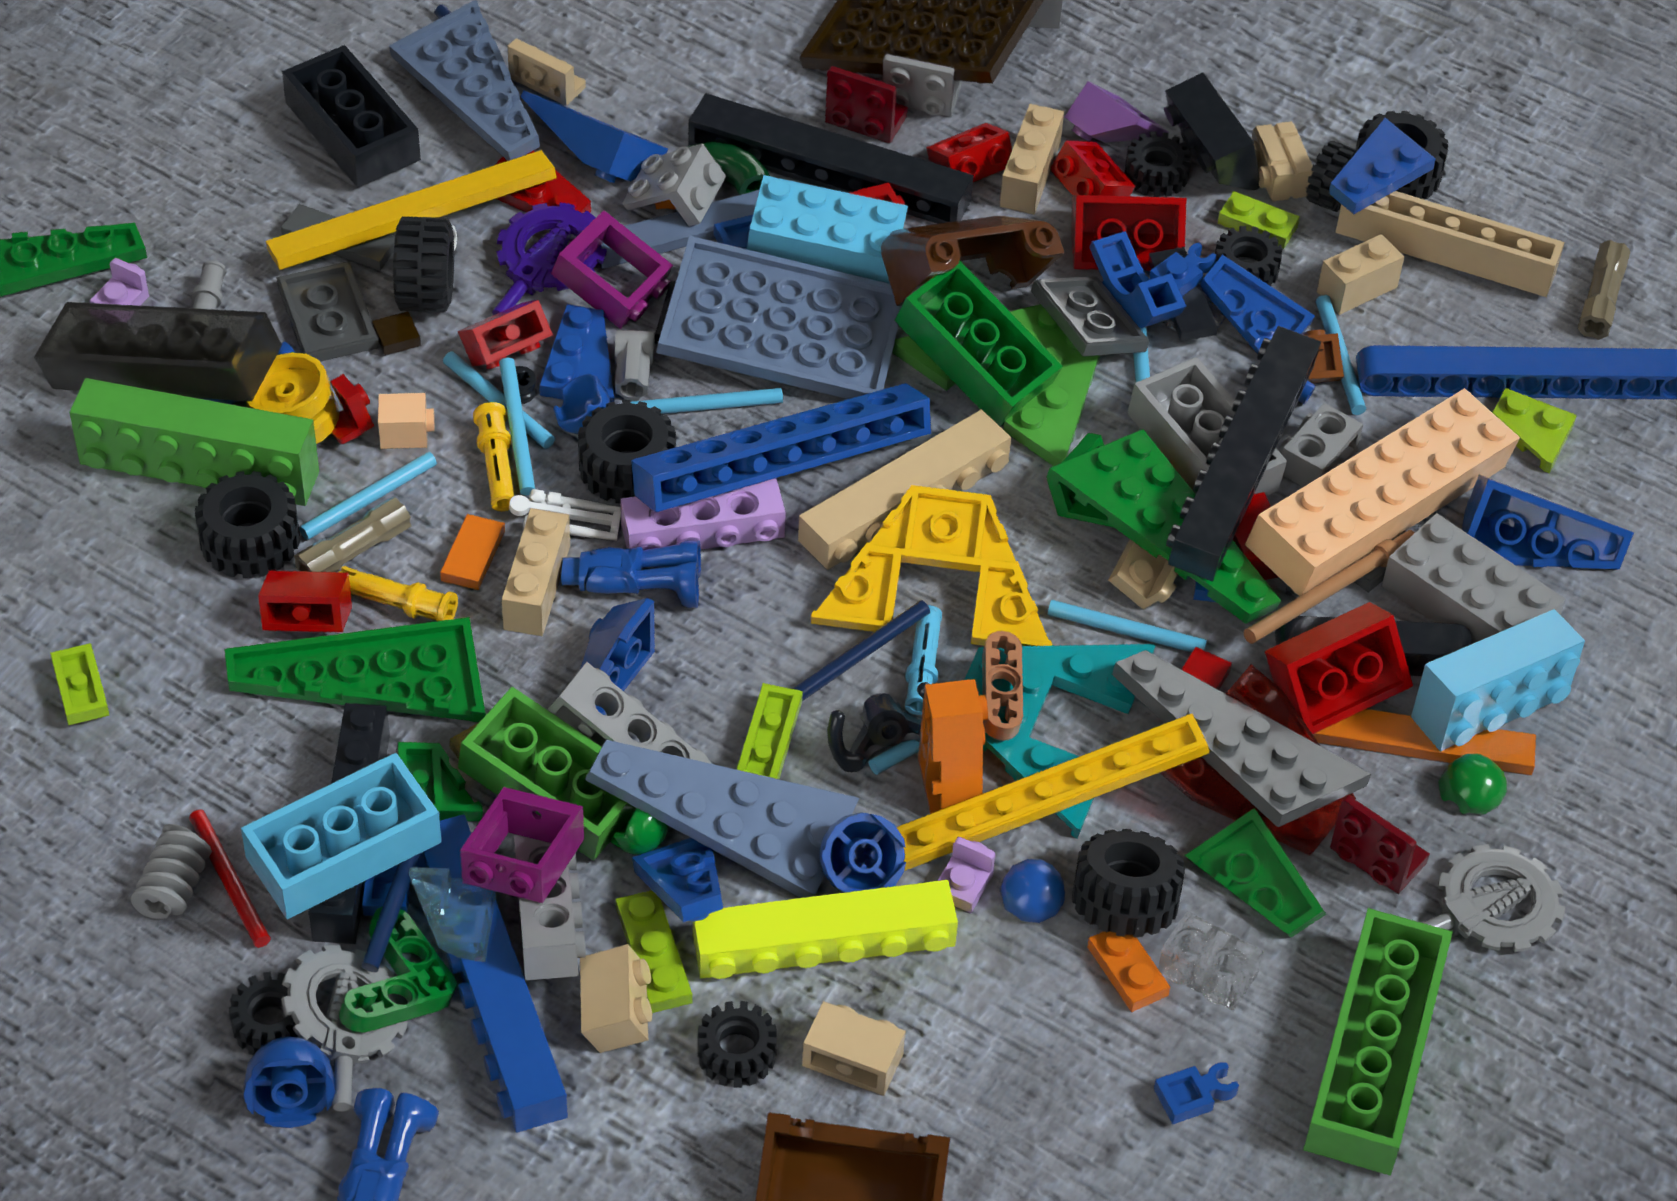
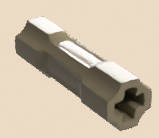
M1608 240L1600 244L1593 268V278L1589 293L1585 300L1578 325L1579 331L1584 336L1593 337L1597 340L1609 336L1616 311L1615 304L1621 281L1624 278L1631 252L1624 243Z
M391 497L367 511L362 519L332 537L317 541L294 555L295 566L298 571L337 572L344 563L380 542H386L410 528L411 516L405 505L400 503L396 497Z

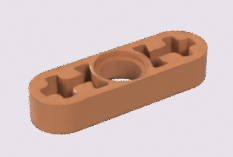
M997 631L990 634L986 639L982 654L983 695L986 696L988 704V720H984L983 724L986 733L992 738L1009 740L1018 734L1023 719L1022 644L1014 634L1007 631ZM997 648L1004 649L1007 655L1005 664H999L1000 651ZM995 679H1005L1012 684L1013 689L1008 692L999 691L994 688L992 681ZM1000 706H1006L1005 719L1008 723H1001V719L998 717Z

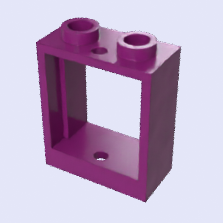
M603 210L559 253L551 274L594 309L603 310L604 317L621 329L630 319L634 322L640 319L649 306L647 302L652 297L658 300L666 292L671 284L667 278L673 265ZM602 243H605L647 277L629 298H626L583 263Z
M503 787L460 849L463 883L543 903L584 841L583 806ZM508 833L551 843L538 864L494 854Z

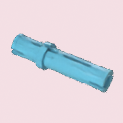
M928 605L930 614L919 620L916 624L912 660L905 674L906 681L908 682L905 709L915 715H922L923 698L917 692L918 685L922 682L934 684L938 680V670L935 668L942 611L931 605ZM927 638V646H926V649L924 650V647H925V639ZM923 670L922 682H920L921 671Z

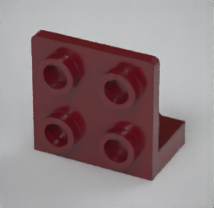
M831 66L827 71L825 123L890 144L907 118V106L895 103L896 87Z
M1347 795L1340 805L1330 848L1344 861L1353 863L1371 875L1375 882L1382 886H1387L1399 894L1427 864L1430 853L1416 845L1417 842L1414 838Z

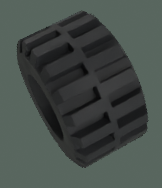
M1387 111L1386 115L1379 113L1373 116V120L1368 119L1364 123L1363 128L1360 129L1356 149L1359 150L1384 118L1388 119L1435 158L1433 170L1396 191L1420 199L1431 197L1433 191H1437L1439 188L1448 154V139L1444 138L1445 133L1443 130L1437 129V124L1432 120L1427 121L1424 119V116L1419 114L1412 115L1408 111H1402L1401 113Z
M402 216L396 228L394 241L393 287L395 302L400 311L446 312L451 304L454 280V234L452 225L448 218Z
M622 400L621 404H615L613 401L606 403V408L604 409L600 407L594 409L592 416H586L582 421L583 427H580L578 432L580 477L583 483H588V490L593 494L599 492L600 498L608 501L612 498L615 499V503L621 504L622 498L635 497L631 460L676 448V431L674 426H671L670 418L667 415L661 416V410L657 407L648 408L647 403L641 401L637 404L631 403V400ZM621 451H634L633 453H620Z
M243 471L236 472L234 477L223 476L219 478L220 483H211L206 487L207 494H200L198 506H195L196 524L203 557L207 563L212 562V568L218 572L225 569L226 575L235 577L237 574H242L243 578H252V574H260V577L268 574V570L274 569L277 571L284 567V560L290 561L294 557V550L298 549L300 543L297 508L293 493L289 492V488L284 482L277 483V477L270 474L262 477L261 472L253 471L251 475H244ZM245 523H257V524L252 525V526H245V527L239 526V525L245 524Z
M1122 829V831L1107 830L1104 835L1095 834L1091 836L1090 841H1085L1082 844L1081 851L1078 853L1072 892V903L1075 904V910L1079 915L1085 916L1084 920L1087 923L1099 926L1098 929L1106 933L1110 931L1116 933L1117 936L1124 937L1125 935L1144 937V933L1151 935L1159 933L1160 928L1166 929L1172 924V920L1176 919L1185 874L1183 858L1177 855V850L1172 845H1166L1165 840L1160 837H1152L1147 832H1133L1131 829Z

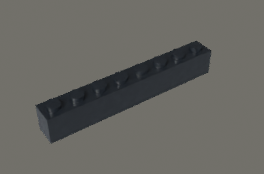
M705 93L688 120V146L708 142L734 145L754 155L769 172L814 186L846 193L889 182L896 196L900 195L905 205L908 206L907 215L936 224L961 221L971 203L974 175Z
M1277 326L1271 340L1264 338L1257 355V360L1261 362L1259 365L1252 363L1244 383L1248 388L1246 391L1240 389L1233 403L1232 411L1236 413L1234 417L1227 415L1219 434V438L1223 440L1221 444L1214 442L1206 460V464L1210 465L1208 471L1201 469L1196 478L1193 491L1197 492L1195 498L1188 496L1184 502L1179 519L1183 520L1182 525L1174 524L1166 542V547L1172 548L1168 565L1209 581H1214L1310 377L1321 341L1281 326Z

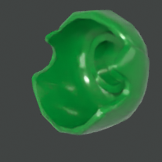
M1477 753L1464 754L1452 761L1438 781L1442 800L1444 802L1447 800L1454 802L1462 814L1470 812L1484 815L1498 808L1507 793V780L1504 772L1491 759Z
M637 808L622 829L614 834L610 842L631 855H641L655 850L664 841L669 825Z

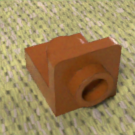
M1311 330L1303 333L1305 336L1321 341L1316 362L1308 381L1311 383L1341 381L1344 373L1338 333L1326 334L1325 330Z

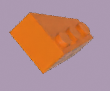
M975 679L925 684L918 762L930 814L983 794V745H985L983 721L988 720V704L986 696L978 694Z

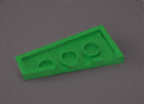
M136 224L86 227L82 233H71L66 231V229L50 230V235L29 237L28 232L12 233V238L0 239V297L110 268V262L114 258L127 263L146 259V248Z

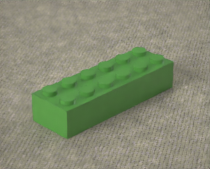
M85 378L69 412L79 462L81 465L96 469L103 468L124 472L133 476L140 475L162 479L171 483L178 482L200 486L205 489L211 483H220L219 478L226 475L230 478L236 476V472L244 471V475H251L253 471L261 472L262 477L270 474L277 477V483L284 482L288 486L289 492L293 493L295 503L306 506L319 474L313 419Z
M1367 909L1307 1133L1304 1151L1391 1176L1399 1152L1453 931L1374 909Z

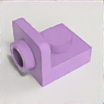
M114 258L110 262L112 278L90 300L92 312L123 325L146 301L149 293L144 270L133 263H127Z
M962 837L956 838L953 844L952 857L938 881L948 880L954 906L972 913L993 877L996 854L982 843L969 841Z

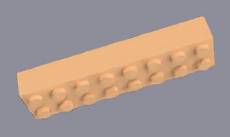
M1464 388L1260 513L1245 545L1297 595L1301 596L1372 553L1377 544L1386 539H1394L1475 486L1478 475L1489 478L1505 468L1520 437Z

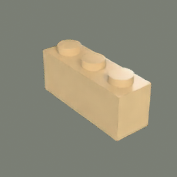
M1029 104L1003 173L1000 207L1035 215L1051 171V166L1061 143L1064 111Z
M530 508L502 596L503 630L543 636L561 578L563 557H567L570 548L569 514Z

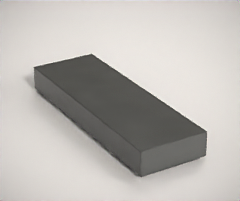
M298 204L282 225L281 233L285 235L336 218V216ZM385 235L331 254L381 271L394 253L395 237Z

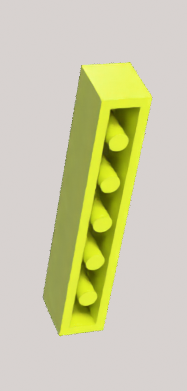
M941 880L725 907L710 913L703 920L692 921V936L700 979L711 977L724 979L734 974L750 972L769 973L776 969L797 966L810 968L820 963L836 961L855 962L861 958L883 955L896 957L906 952L922 950L941 951L956 945L958 920L949 881Z

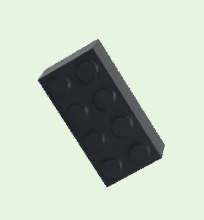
M346 45L282 71L285 103L357 188L421 160L417 126Z

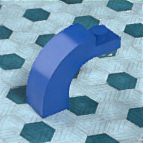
M1126 231L1095 240L1089 246L1103 278L1102 283L1139 328L1175 318L1186 308L1172 273L1151 280L1148 278L1141 267Z

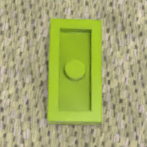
M1233 191L1219 212L1217 224L1230 229L1234 228L1238 232L1240 226H1246L1247 231H1252V226L1258 227L1259 234H1262L1264 230L1270 232L1269 239L1276 237L1278 245H1281L1282 249H1284L1298 228L1300 216Z
M91 643L51 652L50 655L68 725L110 716Z

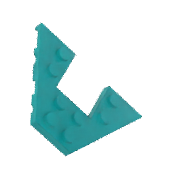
M1156 645L1022 646L1023 719L1019 732L1012 739L997 740L989 736L985 731L983 750L986 752L989 749L1006 765L1005 771L1015 781L1080 757L1030 737L1052 685L1129 714L1136 696L1112 675L1115 663L1144 650L1153 654ZM984 647L978 648L964 679H975L979 695H983L982 654ZM997 648L1000 651L999 664H1005L1007 655L1003 648ZM995 679L992 681L994 688L999 691L1008 692L1013 689L1012 684L1005 679ZM1000 706L998 717H1000L1001 723H1008L1005 719L1006 706ZM1094 798L1055 813L1072 829L1071 835L1076 839L1079 837Z

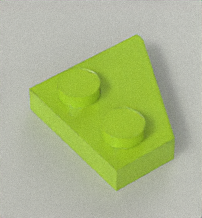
M1505 388L1493 411L1495 416L1520 437L1516 447L1522 452L1526 450L1531 451L1541 460L1539 467L1544 472L1550 474L1574 426L1577 415Z

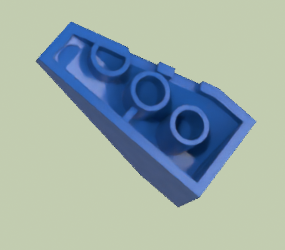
M522 91L521 98L584 164L596 168L594 175L612 183H615L617 177L632 181L638 176L644 160L654 154H667L668 148L613 127L610 124L541 96Z
M1478 475L1464 512L1462 525L1464 532L1514 565L1532 567L1620 569L1634 532L1482 475Z
M644 598L613 606L603 619L599 618L591 628L581 668L588 662L594 668L604 671L610 677L611 682L624 691L655 652L654 601ZM595 705L596 709L601 714L606 715V712L603 708Z

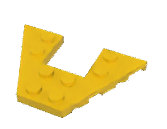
M911 485L901 498V503L898 507L890 512L870 543L867 542L851 562V567L845 575L840 576L834 584V589L820 607L811 614V624L875 632L893 619L901 563L980 572L971 644L985 646L986 639L990 634L997 631H1007L1014 634L1020 640L1022 646H1052V642L1048 639L1039 618L1035 601L1032 600L1029 594L1028 584L1021 567L1012 553L1004 526L998 519L991 495Z

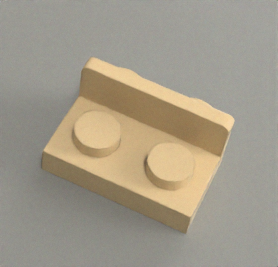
M517 38L507 46L508 68L512 80L565 106L586 88V81L574 75V66Z
M1129 539L1108 581L1139 607L1146 609L1157 601L1160 603L1165 602L1172 595L1176 588L1173 582L1178 574L1174 572L1175 567L1168 565V560L1161 555L1155 558Z

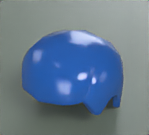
M585 374L574 378L564 385L561 389L563 404L561 407L556 405L553 409L560 428L565 432L578 434L579 428L583 427L582 421L585 417L592 416V411L598 407L606 408V403H610V398L597 376Z
M1026 859L1013 865L1003 878L999 890L1006 911L1021 921L1041 923L1054 917L1063 906L1066 894L1064 881L1058 870L1052 864L1042 859Z

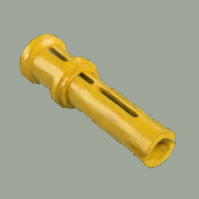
M488 402L475 408L473 411V421L479 429V434L476 438L477 447L485 456L492 509L504 512L509 510L510 499L514 497L507 453L511 445V434L505 427V422L508 418L505 406L496 402ZM487 414H490V421L487 418Z
M342 566L341 571H339L349 573L351 594L403 609L404 613L410 618L415 619L421 616L435 621L451 620L455 617L458 596L454 592L439 593L427 589L426 585L420 582L411 585L401 584L390 579L357 571L347 566Z

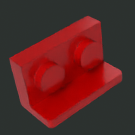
M989 123L981 124L926 147L929 161L974 175L973 182L1004 170L1012 152L1009 132Z
M1065 141L1051 166L1052 173L1072 195L1130 196L1136 187L1097 142Z

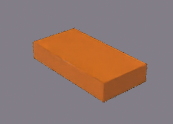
M467 514L441 569V581L479 590L505 533V523Z

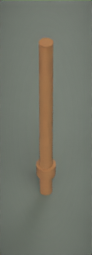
M1408 530L1393 540L1386 539L1377 544L1372 553L1245 629V639L1251 644L1257 642L1379 566L1387 567L1389 556L1415 532Z

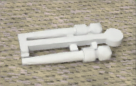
M537 489L530 491L529 499L522 495H516L510 499L509 510L514 515H526L529 513L530 508L569 514V519L611 526L610 532L570 524V535L617 541L621 520V507L561 496V493L556 492L544 494L543 490ZM528 515L524 519L523 527H525Z

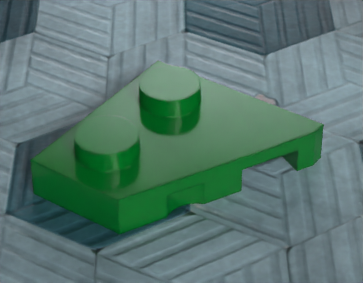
M397 743L396 753L438 810L440 821L465 814L467 821L480 822L483 806L479 801L474 802L465 790L466 781L459 771L451 766L449 756L440 743Z

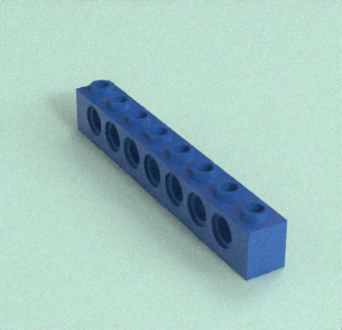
M904 383L631 460L634 495L653 511L660 512L931 434L930 398Z

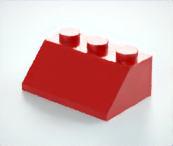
M1072 195L1071 239L1073 269L1099 270L1089 249L1091 243L1095 240L1126 231L1142 269L1150 271L1151 268L1148 263L1149 253L1185 247L1187 198Z
M1371 602L1264 651L1275 688L1306 736L1315 734L1413 687L1394 615Z

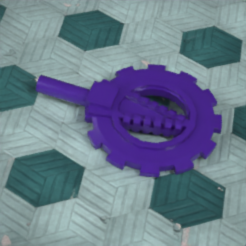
M547 203L532 206L531 211L525 214L518 212L509 219L511 225L507 230L501 229L498 235L497 244L502 245V250L496 251L499 265L507 266L506 275L513 280L514 284L492 310V314L495 315L515 306L525 293L533 295L536 291H544V287H556L557 291L569 289L555 278L551 272L559 253L567 246L572 236L571 234L576 238L596 217L587 210L581 213L575 210V205L560 203L559 206H547ZM551 229L550 233L545 234L544 238H541L538 243L529 248L527 253L525 252V246L530 237L542 230ZM601 244L583 263L595 272L594 267L596 264H603L607 249H602Z

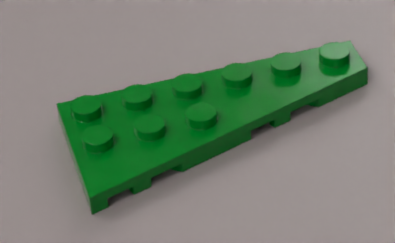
M1144 429L1049 468L1046 476L1055 485L1062 483L1075 492L1074 499L1085 507L1091 504L1105 514L1108 524L1152 556L1157 558L1161 555L1168 561L1172 548L1166 547L1170 531L1174 524L1182 525L1183 520L1179 519L1186 498L1188 496L1195 498L1196 496ZM1233 540L1213 582L1176 567L1174 569V572L1185 580L1191 577L1206 588L1208 597L1245 624L1277 610L1281 602L1280 598Z
M470 617L224 649L229 691L345 705V703L387 706V711L480 722L486 716Z

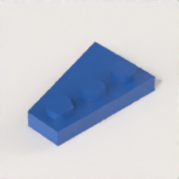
M1384 118L1331 182L1329 194L1351 213L1356 214L1433 170L1435 158L1388 119Z
M1224 255L1218 259L1201 282V288L1257 354L1264 338L1271 340L1277 326L1303 335L1315 317L1314 314Z
M567 304L540 383V396L563 400L561 389L564 385L576 377L591 374L597 376L607 390L610 402H613L614 392L604 311Z
M688 838L632 857L634 872L683 922L703 920L710 913L724 909L714 854L711 848L692 838Z

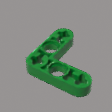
M382 907L376 910L369 926L370 938H372ZM400 909L384 953V958L397 976L348 991L339 1010V1018L346 1028L364 1033L443 1010L450 1004L457 982L418 926L404 910ZM407 952L414 953L422 959V962H411L405 959L402 954ZM388 995H401L408 1000V1004H396L389 999Z

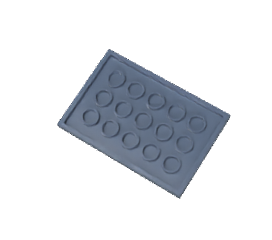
M689 236L656 353L851 399L884 389L898 324L894 320L902 306L896 305L891 285L888 283Z

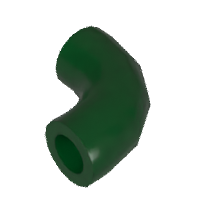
M716 142L703 143L726 175L724 180L731 183L739 195L760 190L763 175L770 176L754 155L734 145Z

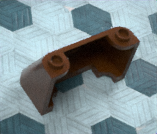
M990 216L898 229L892 231L881 245V255L897 306H902L909 295L927 283L935 274L951 271L959 263V260L985 258L990 275L997 274L998 272L1005 274L1011 279V289L1028 287L1064 254L1059 234L1051 224L1045 221L1007 216Z
M768 1112L756 1201H942L950 1137L927 1134V1136L914 1138L912 1133L902 1134L815 1122V1120L805 1119V1122H801V1119L791 1118V1115Z

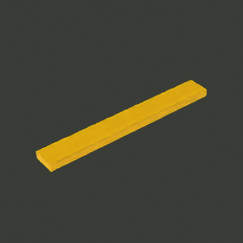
M542 150L267 240V250L279 270H283L394 233L402 216L439 218L554 180L556 178L555 167Z
M1193 713L900 825L896 828L905 841V871L952 853L953 844L957 837L981 842L1209 754L1208 744Z

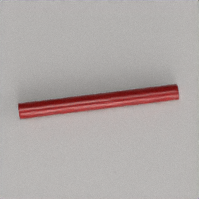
M199 809L189 815V820L197 835L211 847L212 852L209 859L251 940L257 948L266 946L271 938L205 811Z

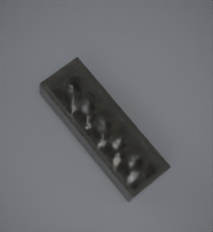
M66 302L34 358L52 389L79 391L85 378L193 398L252 401L282 344L266 312Z

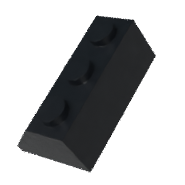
M1204 72L1165 90L1168 105L1164 107L1165 115L1173 127L1177 125L1180 128L1181 137L1189 150L1195 149L1203 171L1206 174L1211 172L1217 182L1222 185L1253 191L1259 189L1260 178L1254 141Z

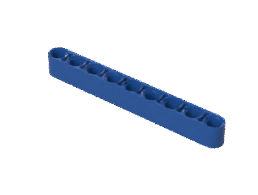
M1374 345L1361 349L1356 355L1360 390L1369 396L1451 397L1465 388L1474 397L1500 398L1505 388L1531 398L1677 399V349Z

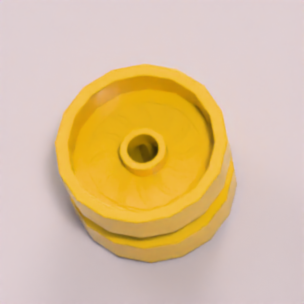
M291 352L275 355L257 365L248 374L243 384V397L248 408L313 419L316 444L322 442L332 433L339 420V406L331 390V383L326 369L320 360L309 354Z

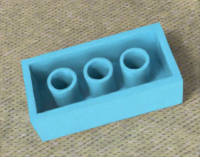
M763 175L749 230L747 250L890 284L881 255V245L892 231L904 228L908 206Z
M1553 609L1426 663L1411 718L1441 752L1455 744L1457 746L1466 744L1474 735L1486 729L1489 732H1493L1514 719L1528 717L1537 709L1551 703L1557 704L1569 695L1576 669L1580 663L1585 640Z
M397 753L385 757L241 827L246 859L286 919L442 843L439 812Z

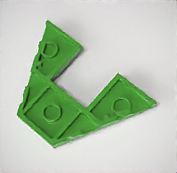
M1038 304L1010 312L1062 364L1063 368L1050 386L1004 421V431L1046 462L1056 466L1068 456L1101 355L1082 356L1045 308ZM910 336L895 339L893 354L947 391L955 385Z

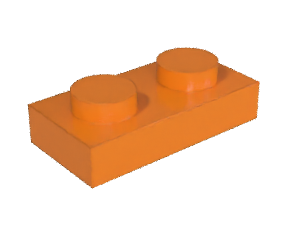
M1103 931L1089 937L1087 948L1131 1013L1169 996L1170 985L1137 937L1133 935L1117 936L1115 932L1110 931L1107 933Z

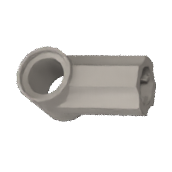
M616 330L615 364H617L615 374V392L625 400L639 401L641 397L648 395L650 365L654 364V331Z

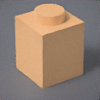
M425 393L379 394L378 427L381 449L427 448V432H435L434 408L427 409Z

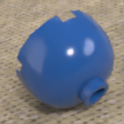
M863 812L847 815L832 824L821 840L819 851L821 869L830 884L842 893L896 886L905 871L904 848L906 846L904 838L896 826L884 817Z
M284 1037L274 1039L261 1046L248 1062L243 1084L244 1099L247 1109L253 1115L255 1110L258 1114L264 1116L266 1124L284 1128L308 1125L316 1120L317 1113L326 1106L328 1110L333 1103L335 1078L329 1058L316 1044L303 1038Z

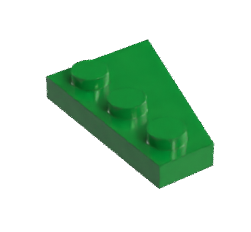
M1255 808L1184 855L1189 861L1290 938L1326 915V912Z

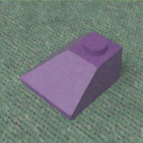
M1087 81L1065 115V118L1075 125L1072 131L1087 141H1090L1092 137L1103 142L1130 141L1134 138L1138 140L1139 135L1143 133L1147 137H1150V132L1154 131L1160 137H1162L1163 132L1169 133V131L1120 96Z

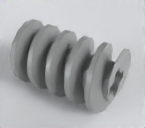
M176 824L164 825L162 834L156 842V848L150 854L149 862H147L143 875L136 885L137 889L134 890L130 898L133 907L143 916L155 920H164L169 915L177 916L183 914L187 908L185 901L190 900L193 894L191 887L197 885L199 881L198 873H202L206 866L204 860L208 859L212 852L208 843L184 826Z

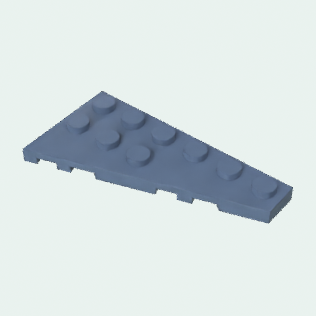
M477 0L389 45L393 59L507 161L524 156L540 147L538 134L527 110L523 107L516 86L513 85L510 72L495 40H493L489 32L488 24L480 12Z
M611 740L604 742L585 778L588 782L650 814L652 817L800 898L815 896L824 877L819 859L821 840L825 833L839 819L851 815L859 798Z

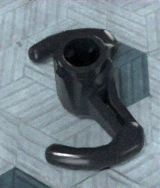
M922 682L917 687V692L923 699L925 684H929L928 682ZM878 693L866 699L863 705V712L860 714L864 725L850 751L845 748L843 742L844 713L840 710H835L830 714L827 728L828 745L834 760L845 772L860 771L865 767L872 753L884 747L894 746L899 742L909 740L920 742L922 720L903 712L899 702H895L890 694Z

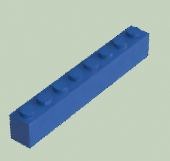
M465 814L441 820L442 843L422 852L415 869L416 871L424 869L427 879L422 880V885L428 905L436 903L439 912L434 914L440 939L448 938L451 948L446 949V954L452 974L460 972L463 983L458 984L463 1006L465 1009L472 1008L476 1017L471 1019L474 1038L477 1045L485 1044L488 1055L483 1056L484 1064L490 1082L498 1080L501 1091L497 1092L496 1096L503 1119L511 1117L516 1133L568 1118L567 1094L493 891L465 884L462 881L460 849L471 835Z

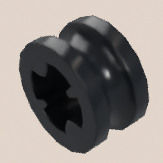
M515 366L521 404H525L536 396V374L528 367Z

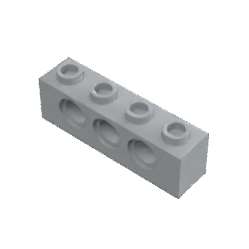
M588 662L577 672L547 709L600 746H603L606 740H611L712 764L701 750L687 744L676 735L675 730L669 724L659 721L644 709L642 703L637 698L626 694L611 682L610 677L604 671L594 668ZM595 705L603 708L607 716L601 714ZM628 732L635 734L639 742L634 741Z
M514 834L515 859L538 864L551 843ZM576 853L543 903L518 897L525 981L578 976L577 958L586 957L584 931L575 932V928H583L581 901L572 902V899L580 898L578 873H569V870H577Z

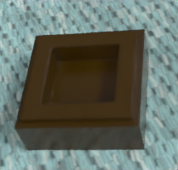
M408 311L372 321L385 356L421 346L420 335Z

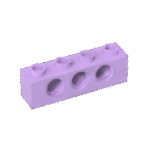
M776 478L660 512L653 511L637 497L621 499V526L627 549L640 546L643 550L676 545L685 540H699L702 550L715 547H730L736 544L757 541H770L785 537L786 512Z

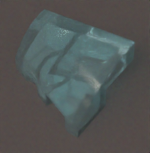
M410 867L409 877L416 891L438 948L459 958L486 962L496 891L465 884L462 878H451L449 868Z

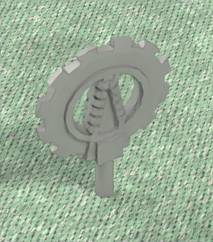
M1489 844L1472 847V853L1463 856L1459 852L1448 861L1447 865L1451 869L1449 873L1442 872L1438 882V889L1444 890V897L1439 899L1442 914L1422 922L1453 931L1452 934L1454 936L1461 934L1465 939H1468L1471 935L1483 941L1481 946L1499 951L1501 946L1513 947L1514 952L1526 951L1532 948L1531 943L1537 940L1545 943L1555 935L1556 930L1552 926L1554 922L1562 923L1565 913V906L1559 905L1558 899L1563 897V891L1558 880L1552 881L1546 874L1548 868L1535 857L1530 860L1520 855L1521 850L1503 845L1501 850L1490 849ZM1500 875L1512 879L1508 880L1507 883L1503 881L1498 884H1490V886L1476 887L1471 891L1474 882L1483 876ZM1530 896L1531 909L1524 917L1512 921L1498 919L1502 914L1507 913L1509 909L1511 910L1515 905H1518L1522 900Z
M323 945L321 948L322 952L314 954L311 950H308L301 954L295 960L299 964L296 971L291 968L287 970L282 985L288 987V993L281 1000L285 1015H291L296 1024L293 1030L299 1038L310 1040L316 1044L329 1058L330 1064L334 1066L335 1095L333 1108L336 1111L345 1112L351 1109L352 1068L355 1063H367L370 1060L369 1056L375 1053L380 1058L390 1053L395 1048L391 1041L395 1036L400 1039L404 1036L408 1022L403 1021L364 1033L346 1028L339 1018V1010L347 992L357 988L358 985L364 986L395 976L385 965L382 968L379 967L378 972H369L362 968L361 965L366 954L362 950L355 948L354 952L341 950L340 945ZM336 978L333 994L330 999L331 1002L328 1007L329 1010L325 1017L317 1005L316 991L322 981ZM388 995L389 999L396 1004H407V999L401 995Z

